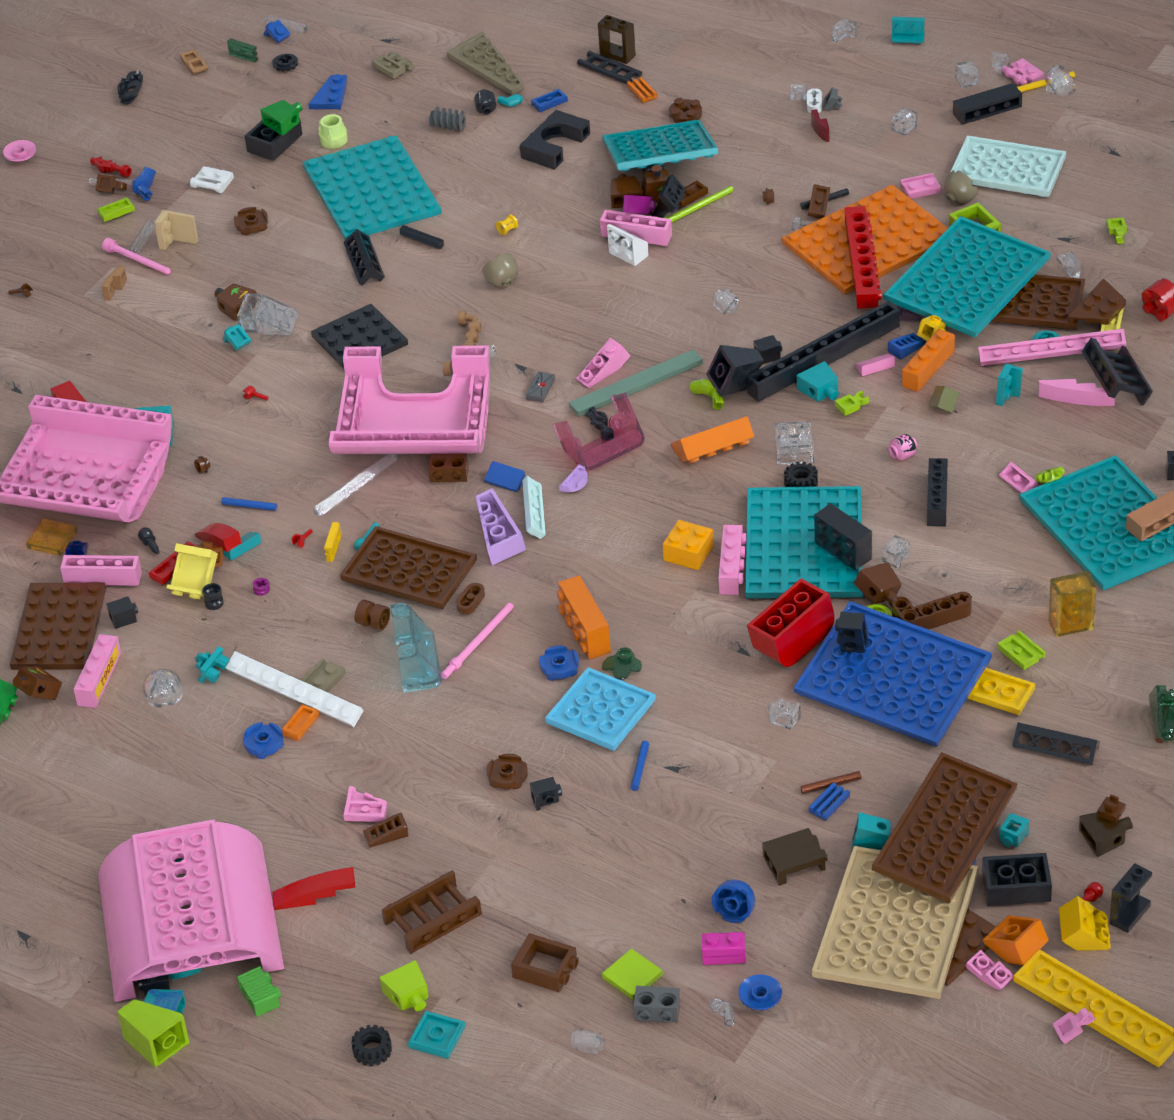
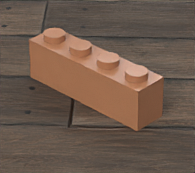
M1174 490L1130 512L1127 515L1126 529L1137 539L1143 541L1173 525Z

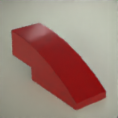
M221 523L210 524L195 533V536L203 542H212L215 546L223 547V550L226 552L242 543L238 530Z

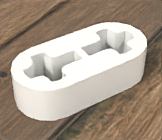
M810 89L807 91V111L811 113V110L818 109V113H820L822 110V92L819 89Z

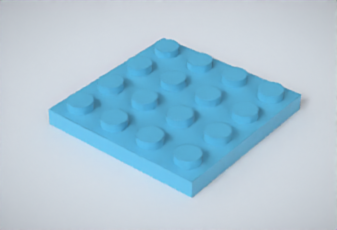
M588 667L545 719L547 724L615 751L656 701V694Z

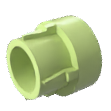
M330 114L324 116L321 121L319 120V139L323 147L335 149L347 143V129L340 116Z

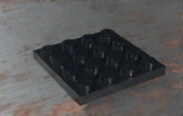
M372 304L366 305L311 331L312 337L343 369L345 347L381 346V355L383 357L408 345V339Z

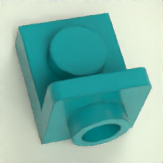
M238 324L234 327H228L224 331L222 340L224 343L229 341L237 351L250 344L252 339Z

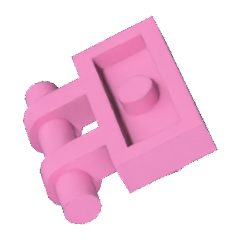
M1023 58L1010 64V67L1003 66L1001 68L1007 78H1012L1017 85H1025L1044 79V72Z

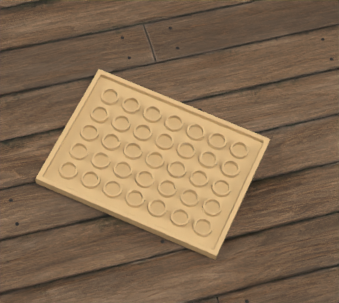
M854 846L812 969V977L940 999L978 875V866H971L949 904L872 871V864L881 850Z

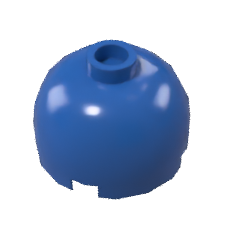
M738 879L727 880L718 886L712 895L711 903L716 913L719 912L723 916V920L731 923H741L753 911L755 895L752 888L744 881Z

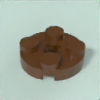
M675 99L674 103L669 107L670 119L673 118L675 123L699 120L702 117L700 101L696 99Z
M256 207L241 209L238 211V215L234 216L235 228L241 231L242 235L265 231L268 224L267 212L264 209H261V211L257 210Z
M516 754L499 755V759L495 761L492 759L487 765V777L490 785L494 788L519 789L528 776L526 762L524 763L521 757Z

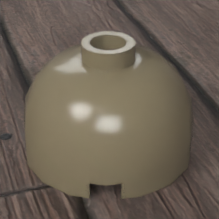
M953 170L947 176L943 185L946 198L950 202L958 204L970 202L978 194L977 186L973 187L971 185L973 181L966 174L958 170L956 173Z
M501 254L496 256L497 260L493 262L489 260L484 265L482 272L486 280L495 287H508L518 275V265L511 254Z

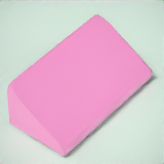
M885 354L856 363L854 366L863 377L895 367V357Z
M1010 462L999 474L1004 481L1020 494L1040 486L1013 462Z

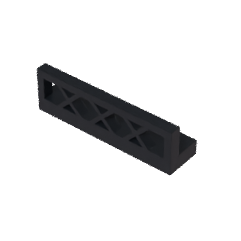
M356 229L343 243L358 283L363 286L371 276L381 282L385 275L370 237Z
M1018 722L1012 746L1093 764L1100 741ZM1020 732L1028 733L1032 741L1026 745L1019 744ZM1046 737L1049 738L1053 745L1047 749H1041L1037 741ZM1063 741L1068 742L1072 747V750L1066 754L1061 753L1057 747ZM1083 746L1090 747L1089 759L1081 758L1077 750Z

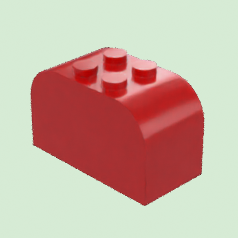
M800 578L747 624L753 648L785 667L796 664L819 644L833 627L835 615L830 594Z

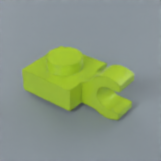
M1124 217L1106 219L1109 235H1115L1116 244H1124L1123 236L1124 233H1127Z

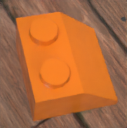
M1010 915L983 939L984 944L1005 962L1024 965L1049 941L1040 919Z

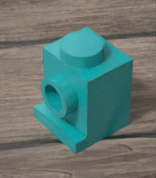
M1010 812L999 828V840L1006 847L1015 846L1018 848L1025 836L1029 834V819Z

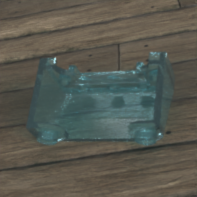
M390 604L396 645L400 644V642L404 644L398 649L403 693L439 686L441 683V673L433 631L408 604Z

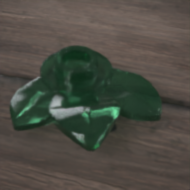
M627 647L618 649L614 656L607 657L602 664V670L613 671L614 677L619 680L628 678L631 671L640 672L642 668L641 661L636 659L632 650Z

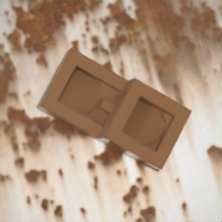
M195 49L180 54L181 60L192 74L208 70L202 56L199 57Z
M124 265L116 268L103 282L101 287L104 300H111L116 289H123L127 280Z

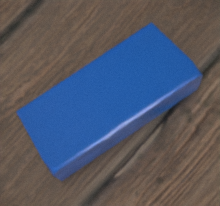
M492 461L484 482L517 492L523 485L522 480L525 478V471Z

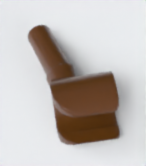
M25 283L21 288L9 290L8 293H23L26 297L31 296L30 291L33 289Z

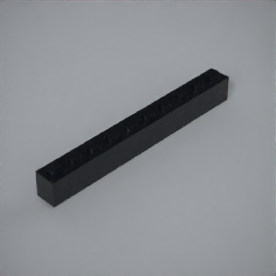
M887 301L746 376L747 393L759 402L797 382V374L824 361L829 365L900 327V310Z

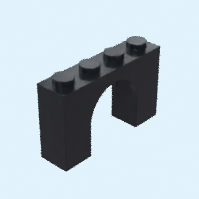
M555 110L520 144L521 159L555 170L564 161L563 147L546 141L555 137H565L582 143L591 134L590 120Z

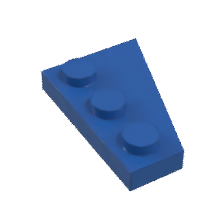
M331 75L308 104L309 109H342L348 81L347 75Z

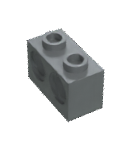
M636 986L633 1006L634 1019L666 1023L678 1022L681 1003L680 988Z

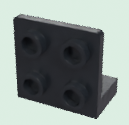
M673 174L667 178L658 196L660 200L652 217L663 218L669 212H675L679 207V202L683 199L686 188Z

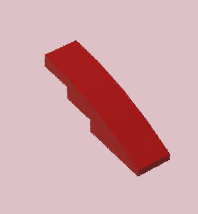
M348 867L320 873L273 891L274 910L316 905V899L336 896V890L356 888L354 868Z

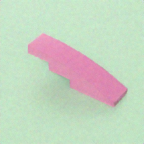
M1076 379L1039 380L1038 395L1042 398L1079 405H1115V398L1108 397L1104 388H1096L1095 383L1077 384Z

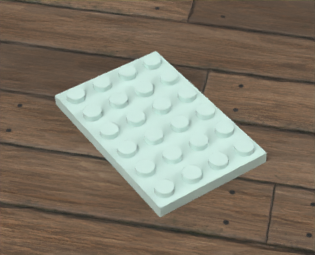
M967 135L951 172L953 170L955 173L957 170L961 171L973 181L971 184L975 186L1049 197L1065 161L1066 151Z

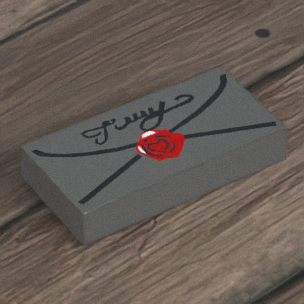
M537 372L526 393V399L544 402L555 380V374Z

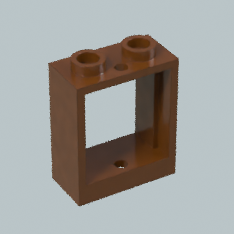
M529 933L511 963L512 977L560 992L563 985H567L571 971L577 968L579 958L577 957L576 947ZM540 952L563 959L556 973L530 965L535 954Z

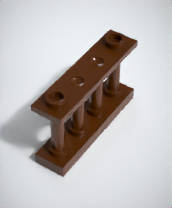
M453 870L382 909L384 924L388 925L395 921L405 932L406 949L410 954L482 915L481 903L476 895L466 900L456 889V877ZM447 891L459 904L450 910L438 898V896ZM430 901L441 915L430 919L420 906ZM413 911L423 925L412 929L402 916Z

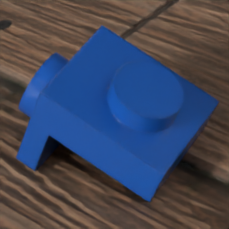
M279 19L268 23L264 32L265 37L270 35L277 44L288 38L291 34Z

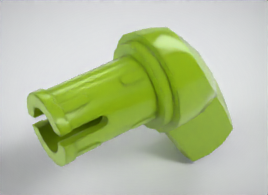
M700 379L690 383L689 388L693 394H705L712 398L715 410L724 408L723 396H719L710 380Z

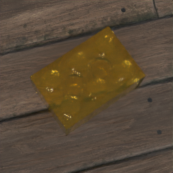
M1089 571L1050 579L1049 623L1056 637L1094 629L1096 585Z

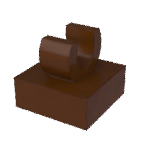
M1112 794L1110 797L1106 796L1097 810V816L1117 823L1125 811L1126 804L1120 802L1118 796Z

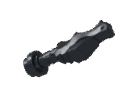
M595 407L590 408L585 417H590V424L595 425L596 429L601 430L600 436L603 440H612L614 438V431L611 427H608V418L605 412L596 411Z

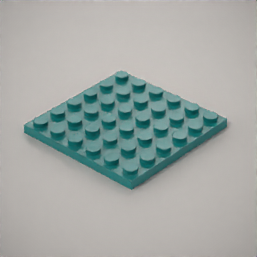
M700 119L602 135V142L615 166L621 171H628L634 167L646 168L647 165L652 164L663 165L665 162L678 163L683 159L696 160L697 157L702 156L709 158L713 157L714 154H719L717 145Z

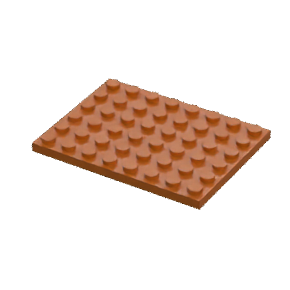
M893 184L846 206H866V213H870L878 278L919 259L948 229V227ZM845 207L782 237V243L843 294L854 291L845 226Z

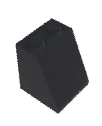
M720 345L706 375L719 396L747 390L746 376L759 370L764 359L757 349Z

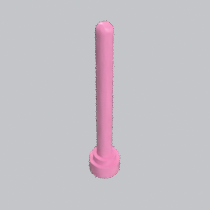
M106 238L103 241L102 249L106 252H117L166 275L171 273L169 268L118 246L116 241L111 238Z

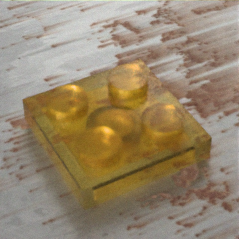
M43 518L26 542L27 548L61 556L77 533V526Z

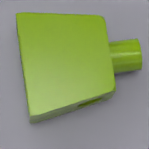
M416 960L379 977L381 991L400 1010L413 1007L418 1012L426 1007L425 1000L429 997L427 984Z

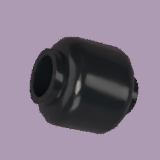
M483 89L474 96L475 107L479 113L490 114L496 109L497 104L493 92Z

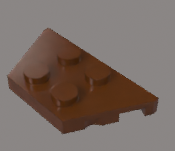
M1102 279L1068 316V322L1074 323V319L1085 320V324L1097 323L1108 325L1126 306V299L1105 279Z

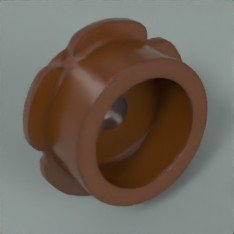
M766 188V191H763V201H767L768 205L774 202L773 189Z
M199 456L198 459L194 460L198 473L208 472L210 462L207 458Z

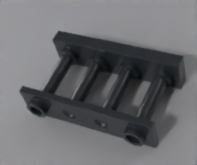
M1089 339L1082 350V354L1108 397L1115 398L1119 391H1125L1135 394L1140 404L1144 405L1153 390L1126 346L1122 345L1118 353L1103 350L1097 339Z

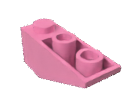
M609 338L576 380L590 388L618 371L631 355L621 344Z

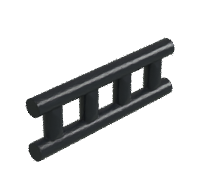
M592 51L587 52L588 58L586 60L578 59L577 65L625 84L628 81L632 83L631 78L634 75L637 77L642 76V71ZM595 60L601 62L598 66L592 64ZM608 65L614 67L611 71L605 69ZM621 70L627 72L624 76L617 74Z

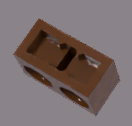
M467 453L430 454L428 467L430 482H467L469 468Z

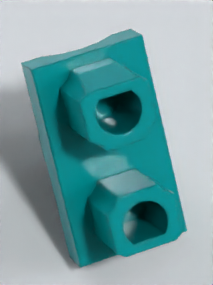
M218 646L212 654L206 652L205 654L198 653L195 656L196 668L200 669L201 673L198 681L203 683L207 679L215 683L220 676V671L215 668L219 667L222 670H226L225 667L230 659L223 655V648Z

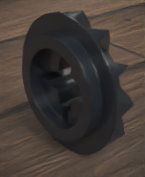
M293 54L278 55L272 61L273 68H276L277 71L282 70V72L285 70L290 71V69H295V66L298 65V58Z

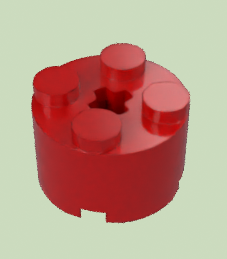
M1165 278L1157 280L1142 292V309L1144 312L1153 314L1160 322H1163L1174 313V284L1170 280Z

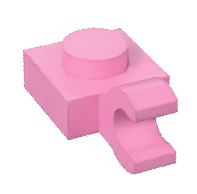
M1084 1008L1076 1015L1072 1012L1067 1013L1054 1022L1053 1026L1061 1041L1066 1044L1083 1032L1082 1025L1090 1024L1095 1018L1091 1011L1088 1012Z

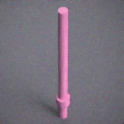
M507 603L465 649L448 662V666L440 674L443 679H447L453 671H457L462 666V662L514 608L513 604Z

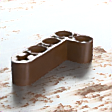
M963 591L915 607L906 597H896L892 601V617L928 630L966 618L972 612V596Z

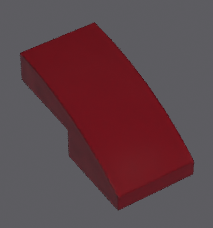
M818 109L811 110V125L814 131L822 140L830 142L827 118L820 119Z

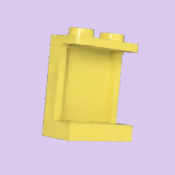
M176 543L174 551L178 552L171 585L167 584L166 588L171 590L173 595L183 596L184 593L189 594V598L200 600L203 597V587L211 583L218 553L209 549Z

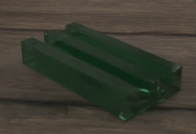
M231 38L227 41L230 55L252 62L258 61V57H256L258 53L255 51L257 49L256 46Z

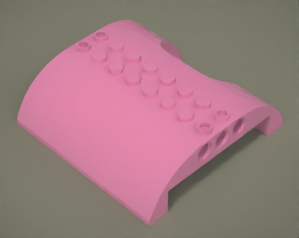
M489 345L453 346L451 355L453 376L448 388L439 393L407 394L392 393L382 383L381 346L345 347L343 355L345 380L336 431H330L329 448L331 453H482L486 436L490 395Z

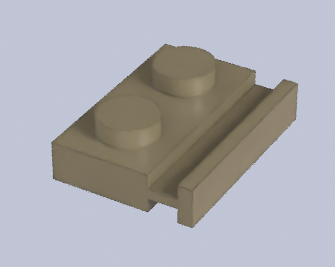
M322 658L301 681L328 693L346 674V670L344 667L330 661L326 662Z

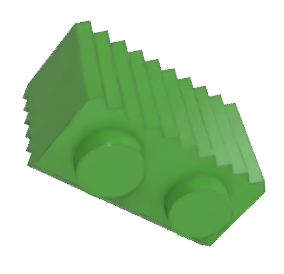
M259 966L237 976L239 989L257 1017L272 1009L279 1008L281 993L276 985L272 986V979L268 971L263 972V969Z

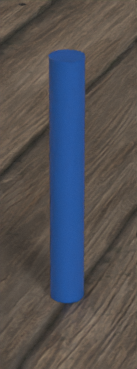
M222 498V505L277 510V503Z
M642 741L630 787L634 791L639 789L649 748L648 741Z

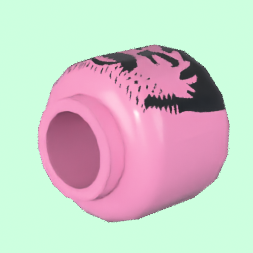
M902 434L890 441L889 453L892 458L904 461L916 454L917 442L915 438L908 434Z

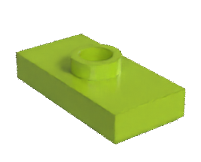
M126 197L98 208L97 214L106 222L135 211V208Z

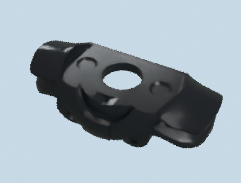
M139 70L129 72L126 79L122 78L118 84V95L122 104L128 105L137 98L143 82V75ZM134 87L136 88V89L133 90V91H128V90L131 89V88H134Z

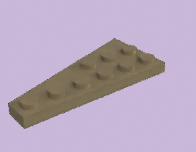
M483 31L447 52L449 59L510 95H514L524 89L522 80L516 73H513L511 66L506 64L504 57L496 47L491 45V41L485 37Z

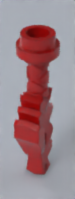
M102 157L90 159L91 165H95L100 172L112 173L117 171L122 177H129L132 173V169L128 165L119 166L116 163H112V160H103Z

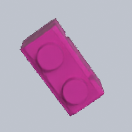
M745 932L701 934L703 965L746 963Z

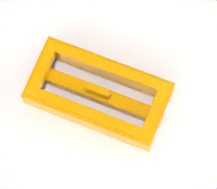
M332 522L324 546L327 562L334 561L342 535L339 522Z

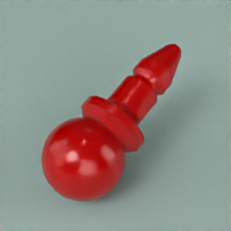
M1098 882L1090 883L1085 889L1082 899L1088 902L1096 901L1103 895V886Z

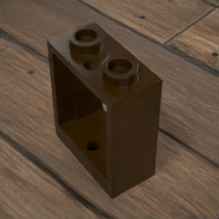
M609 15L604 16L598 22L600 55L628 64L636 56L634 23ZM609 30L622 34V46L610 42Z

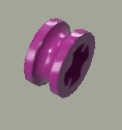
M257 578L253 581L254 594L262 596L270 591L268 579Z

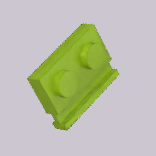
M1020 630L1017 631V634H1012L997 643V649L1022 670L1039 662L1040 658L1044 659L1046 657V652Z

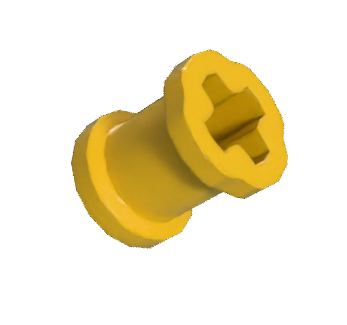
M510 214L503 221L496 222L495 226L499 234L504 236L509 230L518 228V221L515 216Z

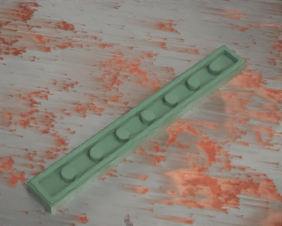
M694 349L575 399L569 402V407L580 417L587 414L592 407H595L596 410L703 364V359Z

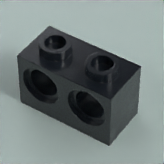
M840 612L839 620L836 619L835 631H838L837 643L841 646V652L865 653L868 640L865 614Z

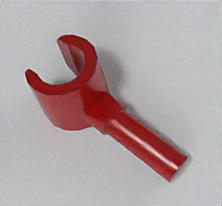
M248 386L243 390L245 392L243 394L245 399H250L254 396L267 401L269 398L256 392L253 386Z
M309 529L303 535H293L291 538L293 545L297 543L298 547H304V540L313 530Z

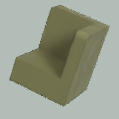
M936 386L929 407L940 408L953 413L960 393L946 386Z

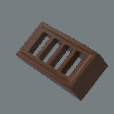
M402 812L363 830L369 848L409 836Z

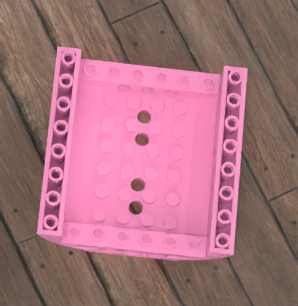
M35 395L28 406L32 424L0 477V503L128 523L138 520L164 473L171 439V414Z
M215 819L134 834L131 839L113 849L103 861L98 878L115 1002L136 998L134 981L255 957H260L263 972L284 969L263 846L261 841L248 830L229 823L215 822ZM178 858L183 859L181 862H174ZM179 874H186L182 878L177 877ZM184 905H190L188 909H181ZM186 921H193L190 925H184Z

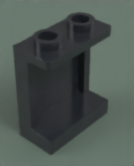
M1134 863L1115 885L1111 893L1109 924L1129 933L1149 909L1151 900L1141 896L1140 890L1152 877V871Z

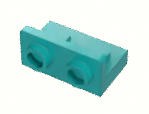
M892 17L891 42L924 43L925 18Z
M1005 364L998 376L996 405L1003 406L1005 401L1010 399V396L1020 397L1023 368Z

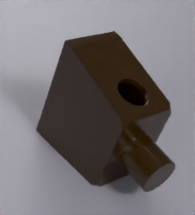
M1097 812L1079 816V831L1096 857H1100L1125 843L1126 830L1133 828L1129 817L1119 819L1117 823L1097 816Z

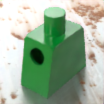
M281 100L260 109L262 123L283 136L300 122L299 112L303 110L299 102L291 105L287 101Z

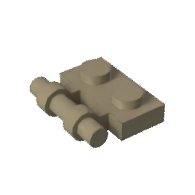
M389 52L388 56L383 54L372 61L374 68L392 79L405 73V69L412 70L414 68L410 60L407 58L403 59L396 52Z

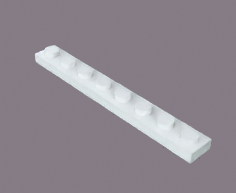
M236 651L225 667L229 672L298 703L317 709L319 712L352 727H355L364 711L357 705Z

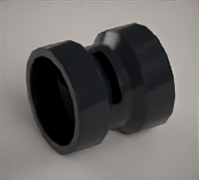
M216 583L205 585L202 589L205 607L209 610L221 608L224 604L221 586Z

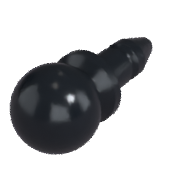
M147 527L141 528L138 532V538L145 546H149L152 552L159 554V547L155 543L156 538L152 530Z

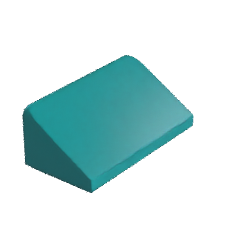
M248 532L240 537L242 542L240 545L228 552L223 550V555L231 561L261 543L260 534L258 532Z

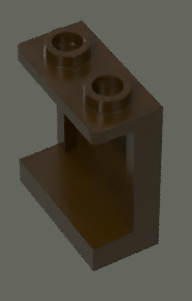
M809 828L762 843L763 858L779 886L787 883L786 875L816 865L819 866L821 871L826 870L827 854L824 849L821 850L817 836L813 835Z

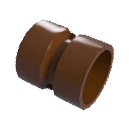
M363 599L356 607L355 623L383 631L390 619V608L380 604L375 605V603Z

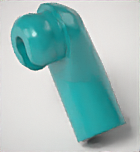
M514 94L508 98L500 95L497 101L499 104L514 107L522 103L523 97L519 94Z

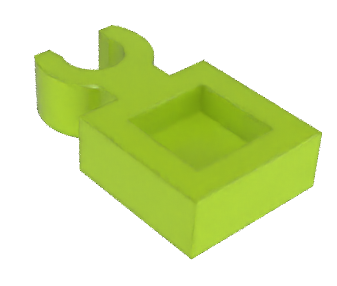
M863 391L857 392L855 396L848 394L835 400V407L843 415L847 416L860 410V405H867L869 403V396L864 397Z

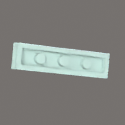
M526 476L522 480L526 531L530 535L542 539L546 535L542 485Z

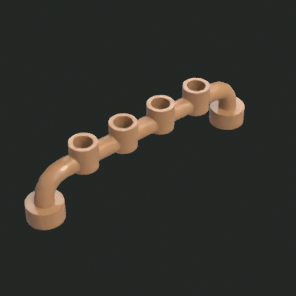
M458 311V325H467V321H470L469 332L466 333V342L463 343V346H476L475 343L479 341L478 333L481 332V322H478L476 316L467 314L466 311ZM452 361L443 362L444 376L453 375Z

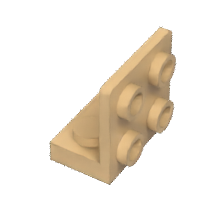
M162 210L155 221L159 249L166 250L173 240L193 244L198 243L193 215Z

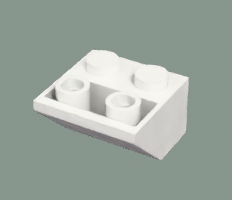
M611 224L607 225L610 254L633 266H636L649 256L648 242Z

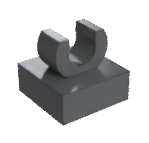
M832 87L825 96V110L830 111L832 107L840 109L842 103H840L842 98L838 96L837 89Z

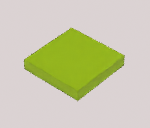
M632 948L602 973V979L632 1000L635 999L636 986H651L663 976L662 969Z

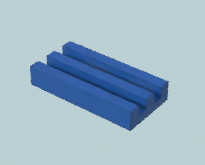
M560 89L532 99L531 105L535 106V109H538L540 113L567 102L568 97Z
M833 782L809 806V812L826 821L850 797V791H844L843 787H837V784ZM838 795H841V796L832 804V801H833Z

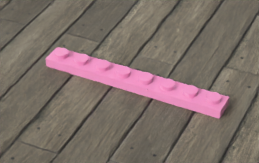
M1124 329L982 346L978 347L980 365L985 366L1081 354L1090 338L1097 339L1103 350L1120 349L1122 345L1126 346Z

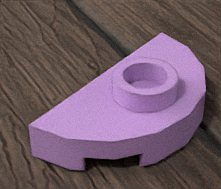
M579 464L559 486V491L575 492L581 490L588 482L585 467Z

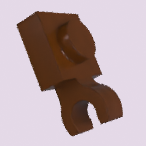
M98 174L96 191L114 193V189L127 190V183L115 181V176Z

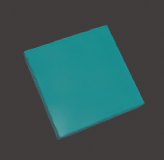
M425 1010L408 1041V1048L449 1059L466 1027L465 1021Z

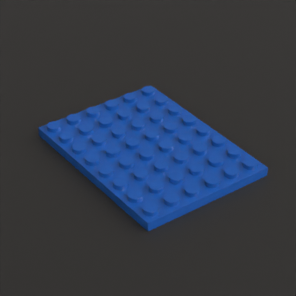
M849 601L843 612L865 614L868 635L865 653L841 652V646L837 643L838 631H835L834 624L793 688L794 693L937 747L992 659V653Z

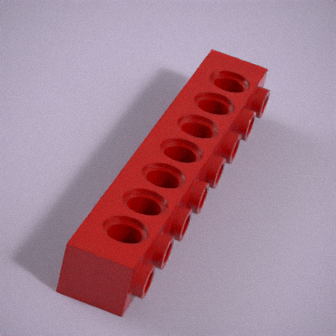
M866 206L845 207V226L857 309L878 307V300H882L875 246L873 245L870 213H866Z

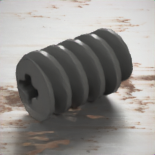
M436 106L435 111L432 110L430 113L429 125L431 127H442L443 129L448 128L455 131L460 129L461 132L465 128L466 118L464 111H461L458 115V110H455L452 114V109L449 108L446 113V109L443 107L440 112V108Z

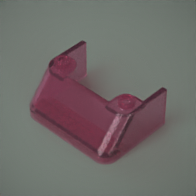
M626 392L611 396L618 413L609 419V427L614 431V438L608 441L599 438L582 446L580 440L573 436L567 420L552 424L563 450L578 465L580 464L585 467V470H593L640 447L644 443L643 431Z

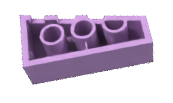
M493 488L476 495L491 564H497L525 551L526 547L521 532Z

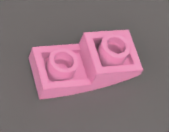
M982 950L966 963V968L999 991L1014 976L1000 961L995 964Z

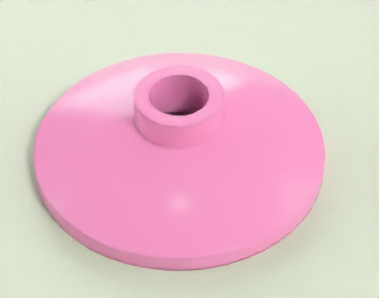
M28 140L14 141L4 148L3 155L10 161H24L36 153V146Z

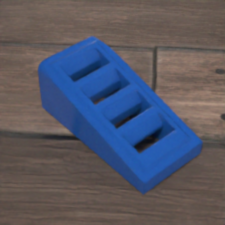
M911 333L889 341L888 352L901 360L925 345L926 341L917 334Z

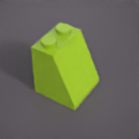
M135 999L117 1011L124 1040L155 1068L190 1043L184 1016L179 1012Z

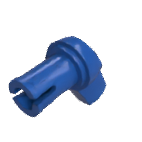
M144 167L141 174L132 183L133 192L140 194L146 201L152 197V192L149 188L156 173L155 170L149 167Z

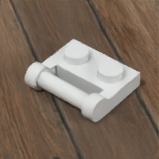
M203 166L199 173L191 178L190 186L223 193L233 180L234 175L233 172Z

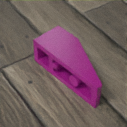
M624 195L623 212L652 214V211H655L656 202L653 200V197Z

